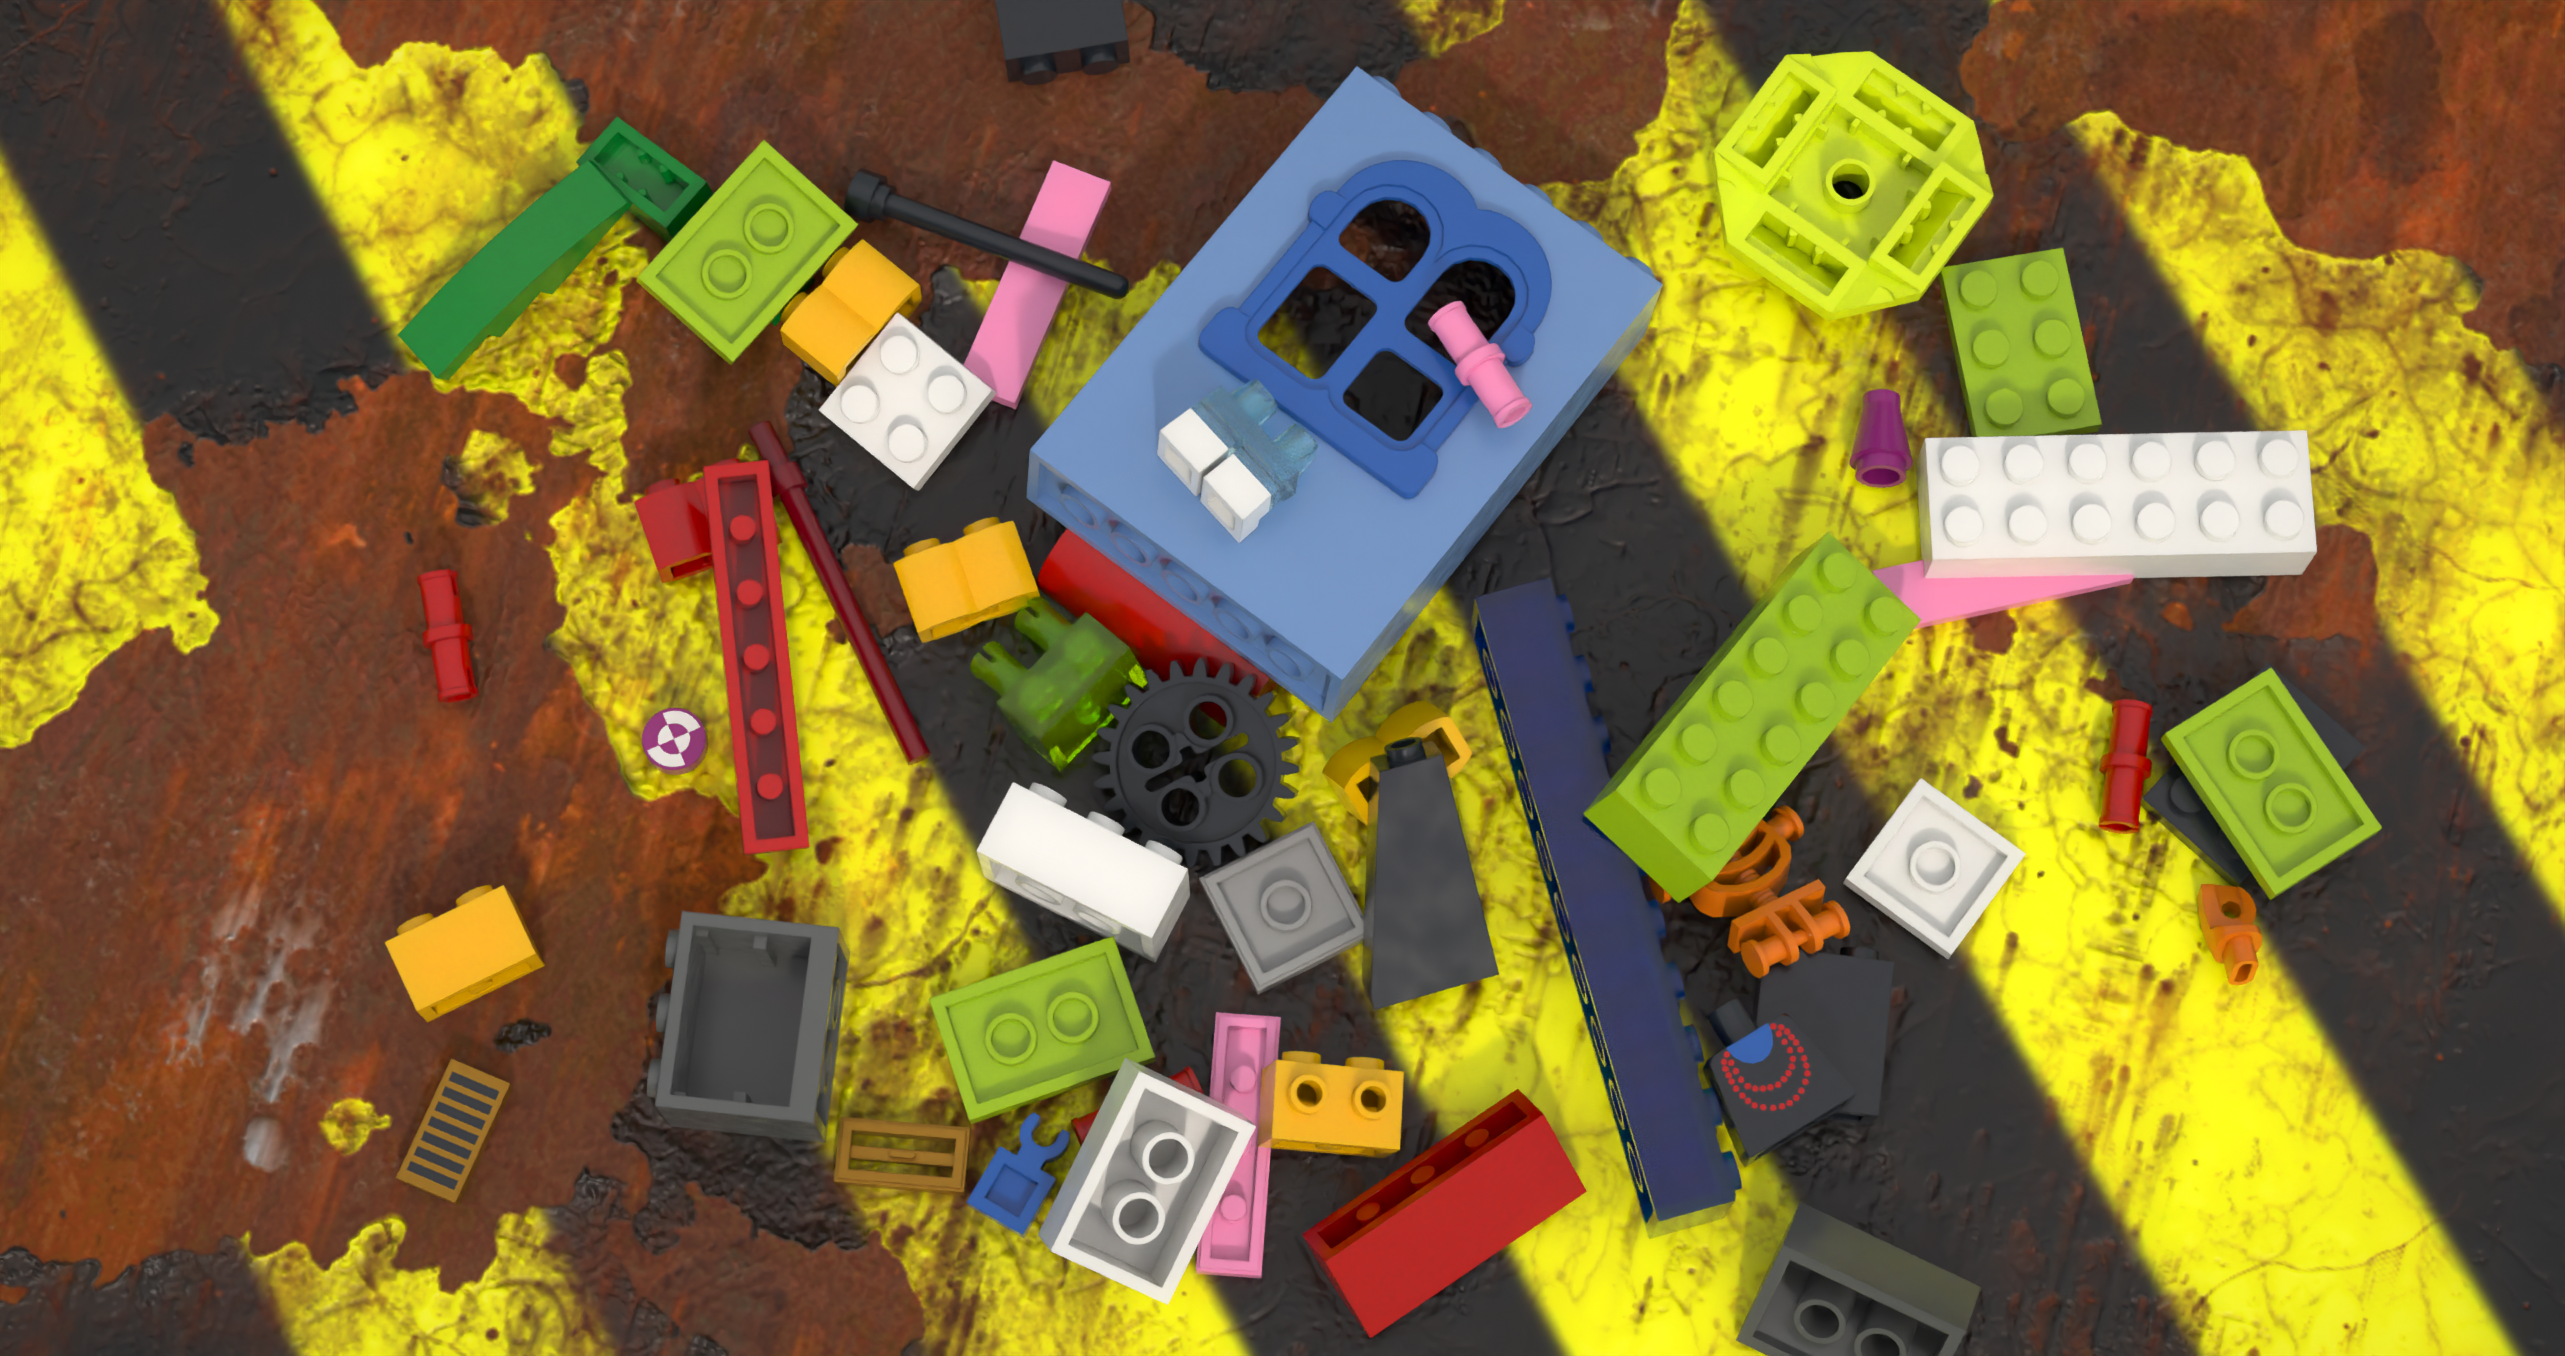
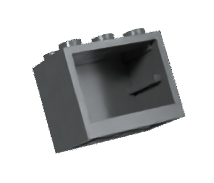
M682 911L680 929L670 928L665 949V967L673 968L671 994L661 993L657 1006L656 1031L664 1033L662 1058L651 1059L647 1079V1096L655 1098V1107L670 1126L826 1143L850 959V950L839 927Z

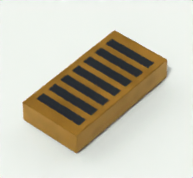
M451 1059L396 1178L405 1184L459 1206L514 1087L506 1081Z

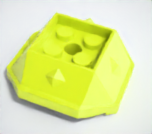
M1871 51L1839 52L1811 56V54L1786 55L1714 149L1712 156L1725 251L1827 321L1919 301L1988 208L1994 196L1989 176L1985 171L1982 150L1974 121ZM1839 181L1853 182L1860 187L1863 196L1857 199L1843 198L1836 193L1833 184Z

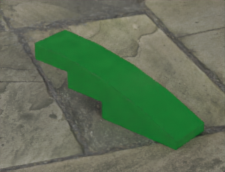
M616 117L576 161L578 166L587 160L594 161L633 203L628 210L668 243L714 194L704 179L619 117ZM813 276L795 296L801 292H806L816 281ZM787 305L770 322L772 325L776 326L779 323Z
M585 161L538 198L490 240L431 298L398 336L436 378L449 380L488 335L501 337L540 292L553 294L633 203L594 161Z

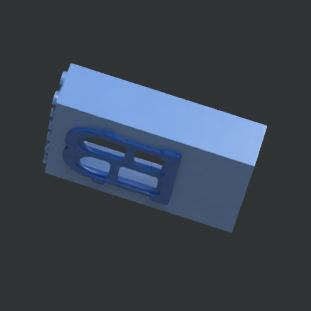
M1356 66L1033 445L1029 453L1026 498L1332 723L1644 337L1663 284L1655 279L1654 273L1645 263L1634 257L1625 258L1604 243L1603 237L1593 226L1581 220L1573 221L1555 208L1551 199L1541 189L1531 184L1523 185L1503 171L1501 164L1492 154L1481 148L1472 149L1458 139L1440 117L1431 112L1422 113L1402 99L1397 88L1388 80L1380 76L1371 77ZM1382 200L1402 201L1414 207L1425 218L1430 231L1429 246L1421 260L1402 281L1391 282L1340 245L1339 237L1357 214L1371 203ZM1468 260L1485 261L1498 267L1510 279L1515 292L1514 307L1509 317L1488 342L1489 344L1496 343L1505 354L1504 366L1515 380L1523 395L1530 400L1532 408L1522 419L1506 428L1497 427L1494 418L1481 402L1471 385L1464 386L1455 375L1457 365L1451 363L1411 334L1404 325L1405 319L1442 274L1454 264ZM1315 267H1325L1369 298L1377 309L1375 315L1327 373L1321 378L1311 379L1262 345L1258 339V333L1310 270ZM1381 351H1390L1437 384L1443 393L1441 400L1414 433L1404 441H1396L1349 408L1343 400L1345 391L1374 356ZM1190 408L1229 449L1228 457L1234 454L1271 494L1269 511L1259 519L1258 527L1240 543L1200 502L1201 493L1195 496L1157 455L1160 430Z

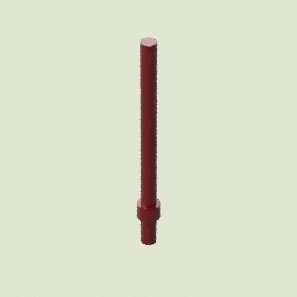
M771 421L760 422L751 427L748 433L761 460H768L772 498L775 502H782L907 764L913 765L923 761L931 755V752L804 490L808 487V483L799 464L796 461L789 460Z

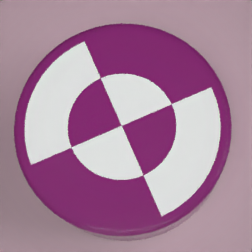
M668 708L656 713L649 719L643 730L642 746L650 763L656 769L670 775H681L694 770L704 760L708 750V736L702 722L692 712L682 708Z

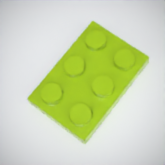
M763 140L637 277L636 282L728 364L732 365L852 234L858 224Z
M2063 248L1943 267L1937 276L1972 437L2081 435L2098 432L2102 422Z
M2272 667L2166 732L2161 738L2169 753L2270 900L2377 834L2382 829V826Z
M1114 936L929 998L970 1124L1117 1075L1125 1058L1142 1066L1156 1061Z

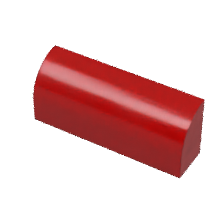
M1068 528L1045 560L1036 580L1037 588L1146 670L1155 667L1166 680H1170L1171 661L1181 659L1188 675H1193L1197 659L1207 657L1211 675L1213 676L1217 675L1219 669L1226 662L1234 663L1233 682L1239 684L1242 679L1251 673L1258 675L1252 692L1257 697L1272 691L1278 684ZM1205 701L1199 706L1198 709L1226 728L1227 717L1220 705Z
M1516 1089L1311 1227L1302 1236L1345 1305L1367 1335L1372 1338L1587 1191L1544 1114L1519 1089Z

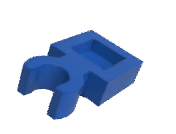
M1036 1113L1030 1114L1022 1123L1020 1128V1142L1022 1146L1017 1155L999 1146L966 1202L972 1209L1022 1238H1025L1057 1184L1055 1177L1043 1171L1045 1165L1060 1159L1070 1145V1133L1065 1130L1059 1133L1057 1140L1051 1146L1041 1147L1033 1141V1135L1041 1123V1117Z

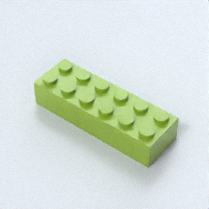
M1827 532L1793 558L1583 814L1678 903L1714 880L1921 619L1836 538Z

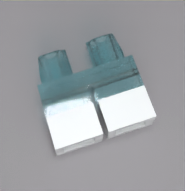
M1258 379L1248 382L1230 394L1222 386L1218 387L1159 432L1157 455L1195 496L1201 493L1200 502L1238 543L1258 527L1259 519L1281 500L1289 499L1296 493L1298 477L1316 458L1318 449L1316 441L1301 426L1295 423L1274 440L1262 430L1260 425L1276 413L1277 403L1272 394Z

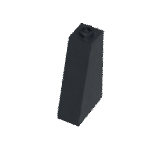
M1409 737L1389 743L1384 747L1385 754L1370 758L1362 984L1374 1010L1499 975L1444 757L1433 740L1423 743L1420 737Z

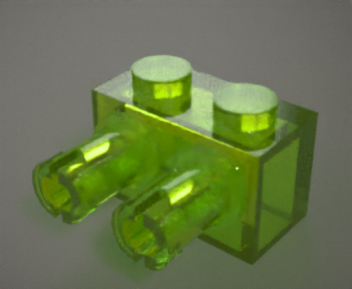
M1038 596L1027 602L1029 607L1036 612L1035 617L1022 607L1015 618L1014 624L1017 630L1026 634L1043 648L1046 653L1030 669H1027L1009 654L999 642L991 641L983 649L992 657V663L980 653H977L971 661L970 670L974 676L982 679L1002 696L997 701V704L1017 735L1061 772L1097 735V729L1106 726L1114 718L1107 709L1109 704L1117 702L1126 705L1130 701L1124 687L1128 683L1134 682L1143 688L1148 682L1130 647L1090 614L1085 612L1072 624L1053 609L1049 602Z

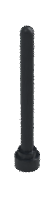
M861 168L853 177L848 188L844 212L850 217L867 223H872L875 219L884 222L890 217L1113 299H1122L1129 293L1130 283L1123 275L897 194L896 187L888 184V179L884 175Z

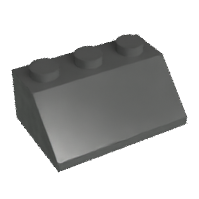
M1800 1202L1774 1254L1736 1341L1767 1356H1953L1966 1333L1981 1287Z

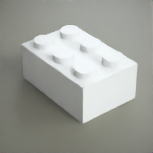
M1013 782L977 849L984 877L1105 938L1114 936L1117 944L1156 962L1190 897L1188 869L1180 865L1183 860L1182 856L1167 846L1152 840H1148L1146 846L1143 847L1123 837L1122 834L1125 829L1114 820L1102 814L1091 811L1086 819L1064 808L1067 800L1046 786L1032 783L1028 790Z
M1125 1058L1038 1236L1051 1252L1168 1305L1256 1126L1241 1112Z

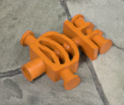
M1786 805L1776 807L1772 811V819L1768 822L1762 819L1714 880L1689 896L1693 905L1704 914L1711 917H1738L1731 921L1728 947L1734 954L1741 951L1747 969L1757 978L1767 975L1769 973V966L1777 962L1788 966L1798 961V946L1805 952L1813 954L1823 948V940L1831 936L1842 939L1850 933V923L1843 908L1834 900H1830L1822 905L1826 887L1819 879L1782 897H1777L1787 883L1791 863V847L1786 840L1794 842L1804 834L1801 819L1793 809ZM1770 865L1773 869L1764 874ZM1648 875L1650 887L1656 900L1659 903L1670 901L1671 896Z

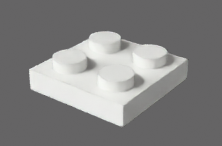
M897 312L821 406L819 411L908 485L919 491L997 392L912 322Z
M1920 778L1851 870L1843 884L1946 959H1949L2026 853Z

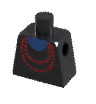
M1737 997L1717 1008L1706 1017L1725 1049L1706 1061L1703 1067L1704 1076L1738 1158L1744 1168L1849 1105L1856 1096L1857 1092L1852 1084L1788 1014L1784 1013L1758 1028L1741 999Z

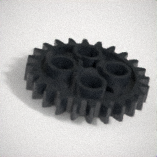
M1207 657L1197 659L1193 675H1188L1181 659L1171 661L1170 680H1166L1155 667L1147 670L1146 678L1149 686L1147 691L1134 682L1128 683L1124 689L1132 704L1130 706L1117 702L1109 704L1107 709L1119 723L1117 726L1099 727L1096 732L1103 739L1111 742V747L1109 750H1103L1092 755V760L1109 765L1110 768L1109 774L1094 781L1095 787L1113 788L1116 794L1115 797L1104 805V811L1112 812L1123 808L1127 814L1120 824L1125 829L1124 833L1138 827L1143 831L1139 840V845L1143 847L1146 846L1148 840H1157L1175 852L1179 848L1184 849L1188 867L1196 866L1201 858L1202 850L1206 849L1215 866L1222 864L1225 860V845L1227 844L1230 845L1238 856H1245L1249 853L1247 833L1263 843L1267 841L1271 835L1263 820L1268 818L1281 823L1286 820L1288 815L1276 801L1278 798H1295L1299 792L1292 785L1284 782L1285 775L1303 770V764L1286 759L1285 751L1301 743L1300 737L1282 736L1279 729L1293 717L1291 712L1272 715L1268 710L1278 693L1273 690L1260 697L1254 695L1252 692L1258 676L1255 673L1246 676L1239 684L1233 682L1234 663L1232 662L1224 663L1216 676L1211 675ZM1205 701L1214 702L1225 711L1227 723L1225 730L1220 736H1209L1198 727L1196 713L1199 706ZM1149 730L1161 733L1168 740L1170 753L1167 761L1162 765H1155L1146 761L1141 754L1140 740L1143 734ZM1245 733L1248 736L1249 740L1246 745L1204 767L1207 778H1204L1198 770L1156 791L1148 789V780L1185 762L1191 757V751L1188 746L1191 745L1196 753H1202L1237 734ZM1231 760H1244L1254 768L1256 784L1251 792L1238 793L1227 784L1225 771ZM1174 789H1187L1197 797L1199 813L1194 821H1181L1171 813L1169 797Z

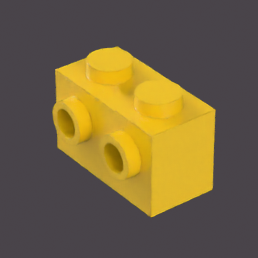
M1304 1051L1283 1052L1282 1060H1275L1262 1069L1257 1147L1385 1158L1400 1150L1404 1072L1384 1070V1060L1377 1058H1346L1345 1066L1321 1064V1055Z

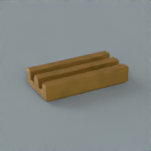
M841 1117L834 1183L836 1185L965 1195L966 1173L969 1163L968 1153L972 1130L969 1127ZM853 1134L953 1142L955 1143V1152L952 1154L852 1145ZM850 1160L953 1168L952 1178L854 1170L849 1169Z

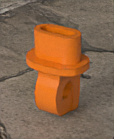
M2201 884L2197 895L2198 914L2207 948L2216 962L2224 964L2228 982L2231 985L2249 983L2253 980L2259 966L2256 953L2260 949L2263 939L2260 928L2253 924L2256 917L2254 900L2248 892L2239 886ZM2224 913H2232L2236 918H2229Z

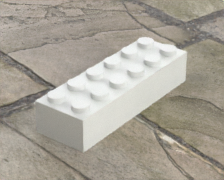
M2307 430L1925 438L1916 460L1921 558L1924 560L1925 578L2133 574L2134 578L2302 575L2317 553Z

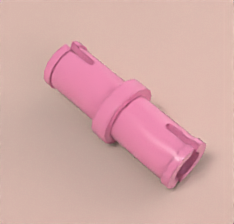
M1462 301L1449 303L1438 310L1430 318L1428 325L1437 334L1445 349L1456 363L1455 375L1464 386L1471 385L1481 402L1494 418L1498 428H1506L1518 422L1530 411L1532 404L1523 395L1515 380L1504 366L1505 354L1496 343L1489 344L1467 313Z

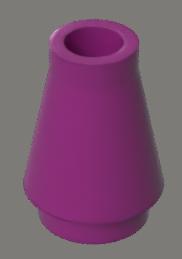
M1888 389L1871 390L1863 395V408L1849 460L1850 466L1855 470L1856 480L1869 487L1886 488L1903 483L1906 480V471L1913 464L1901 413V397L1897 392Z

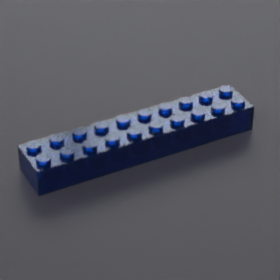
M1550 577L1475 597L1470 627L1471 635L1648 1238L1651 1239L1724 1219L1735 1202V1191L1742 1189L1741 1178L1732 1151L1721 1153L1716 1137V1127L1723 1125L1721 1110L1713 1088L1702 1089L1699 1080L1698 1064L1704 1062V1056L1695 1026L1693 1024L1683 1026L1679 1013V1001L1685 1000V992L1678 967L1675 962L1665 964L1662 956L1660 939L1666 937V928L1660 906L1656 899L1646 902L1642 877L1648 874L1583 814L1612 779L1609 778L1606 768L1607 760L1605 755L1611 753V744L1603 717L1601 715L1591 717L1587 693L1593 692V685L1586 659L1583 654L1574 657L1572 654L1569 633L1575 631V625L1569 601L1565 594L1555 596Z

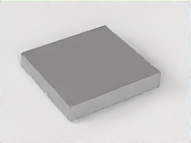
M1314 821L1199 878L1212 908L1258 995L1363 942L1364 915Z

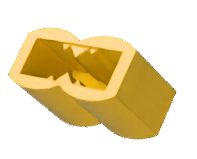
M863 239L851 250L847 247L840 248L829 259L822 271V276L825 278L823 283L809 295L801 292L795 296L783 311L780 319L784 323L780 329L783 344L835 387L841 383L897 312L908 319L922 301L920 285Z
M998 517L976 521L963 529L964 537L945 544H940L937 538L919 541L905 548L903 551L905 557L893 563L922 643L960 632L980 622L1017 612L1042 601L1014 521L1000 523Z
M1427 700L1413 702L1396 710L1381 724L1375 736L1363 737L1348 743L1330 758L1322 771L1343 807L1366 826H1368L1370 758L1385 754L1384 747L1386 745L1409 737H1420L1423 743L1433 740L1443 754L1449 779L1454 777L1467 764L1472 755L1471 749L1452 718Z

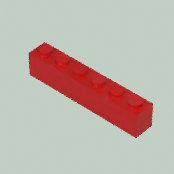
M768 460L703 466V482L743 856L808 849L810 845Z

